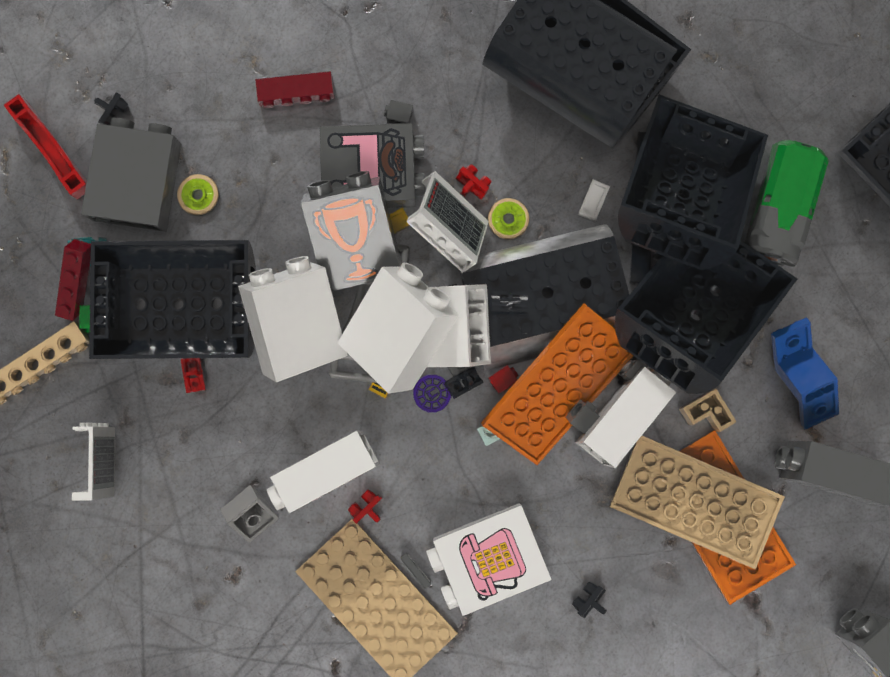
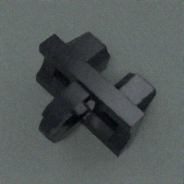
M115 93L109 104L99 98L94 99L95 104L105 110L98 123L110 125L111 118H117L111 114L113 108L124 113L128 103L120 98L121 95L119 93Z
M475 366L444 383L453 399H456L484 382L479 377Z
M588 582L583 589L590 595L588 600L585 602L578 596L572 603L578 614L583 618H586L593 607L601 614L607 612L598 603L606 590L601 586Z

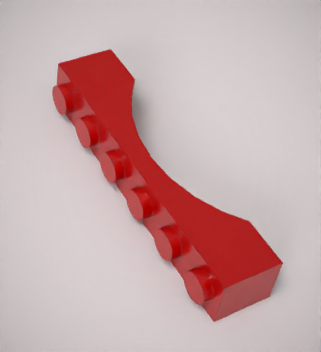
M18 94L4 104V107L43 154L68 193L77 200L85 195L87 180L29 102Z

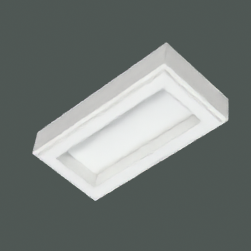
M592 179L578 215L596 222L610 186Z

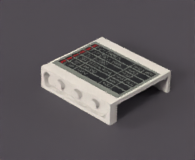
M434 171L422 180V183L427 188L419 210L408 217L407 223L463 273L477 263L489 221Z
M80 423V427H73V430L89 431L88 490L72 492V501L114 497L115 427H109V423Z

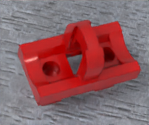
M472 164L466 168L462 167L455 178L464 185L460 194L465 197L471 191L482 200L488 192L492 181L487 176H483L479 180L475 176L478 170Z
M201 358L180 359L186 393L206 390Z
M368 489L361 496L368 504L364 509L356 502L348 508V511L354 517L352 520L356 524L366 514L375 522L381 520V517L372 508L382 497Z

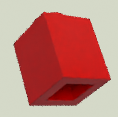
M507 365L490 376L488 380L496 392L500 394L517 381L519 375L513 367L509 368Z

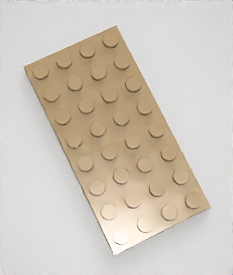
M641 436L633 447L609 507L756 569L785 496Z
M352 519L295 571L390 677H413L458 634L363 528Z

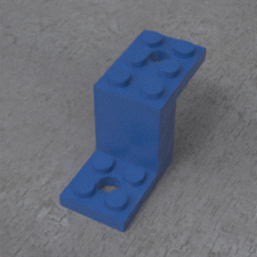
M808 318L795 321L793 324L771 333L775 371L799 401L800 421L804 430L839 415L838 379L812 347L811 322Z

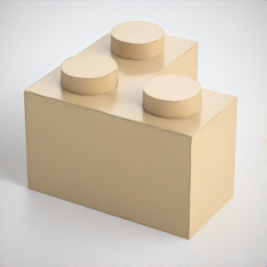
M717 389L706 392L679 408L688 425H694L707 418L713 430L721 432L736 423L735 418Z

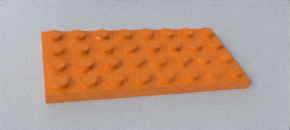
M583 303L482 420L481 424L534 464L538 465L571 428L572 424L569 423L566 416L581 399L585 403L587 401L592 403L634 355L620 346L615 328Z
M715 430L679 450V452L744 479ZM772 527L756 569L691 542L729 605L796 565L774 527Z

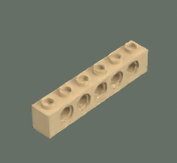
M73 321L0 369V385L2 382L6 384L4 391L0 389V405L4 404L7 401L6 398L10 395L14 396L24 390L23 387L27 384L31 385L37 382L42 374L54 371L56 369L55 366L59 363L69 361L74 353H80L88 348L90 338L85 330L79 328L78 322ZM67 339H70L71 346L68 349H66L64 345L65 341ZM51 350L55 352L53 359H50L48 356ZM37 360L39 366L34 370L32 364ZM21 371L22 378L18 381L16 374Z

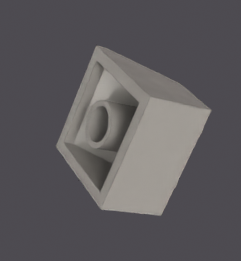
M251 485L220 509L227 524L249 543L279 519L278 515L261 494Z

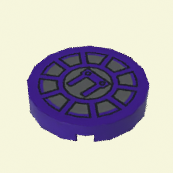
M438 375L422 377L413 389V398L416 405L426 412L443 410L451 398L444 383L446 380Z

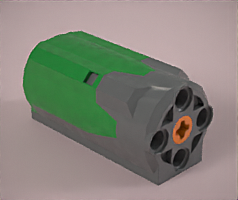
M781 140L772 145L744 243L780 267H796L801 250L806 243L829 162L823 150L793 140Z

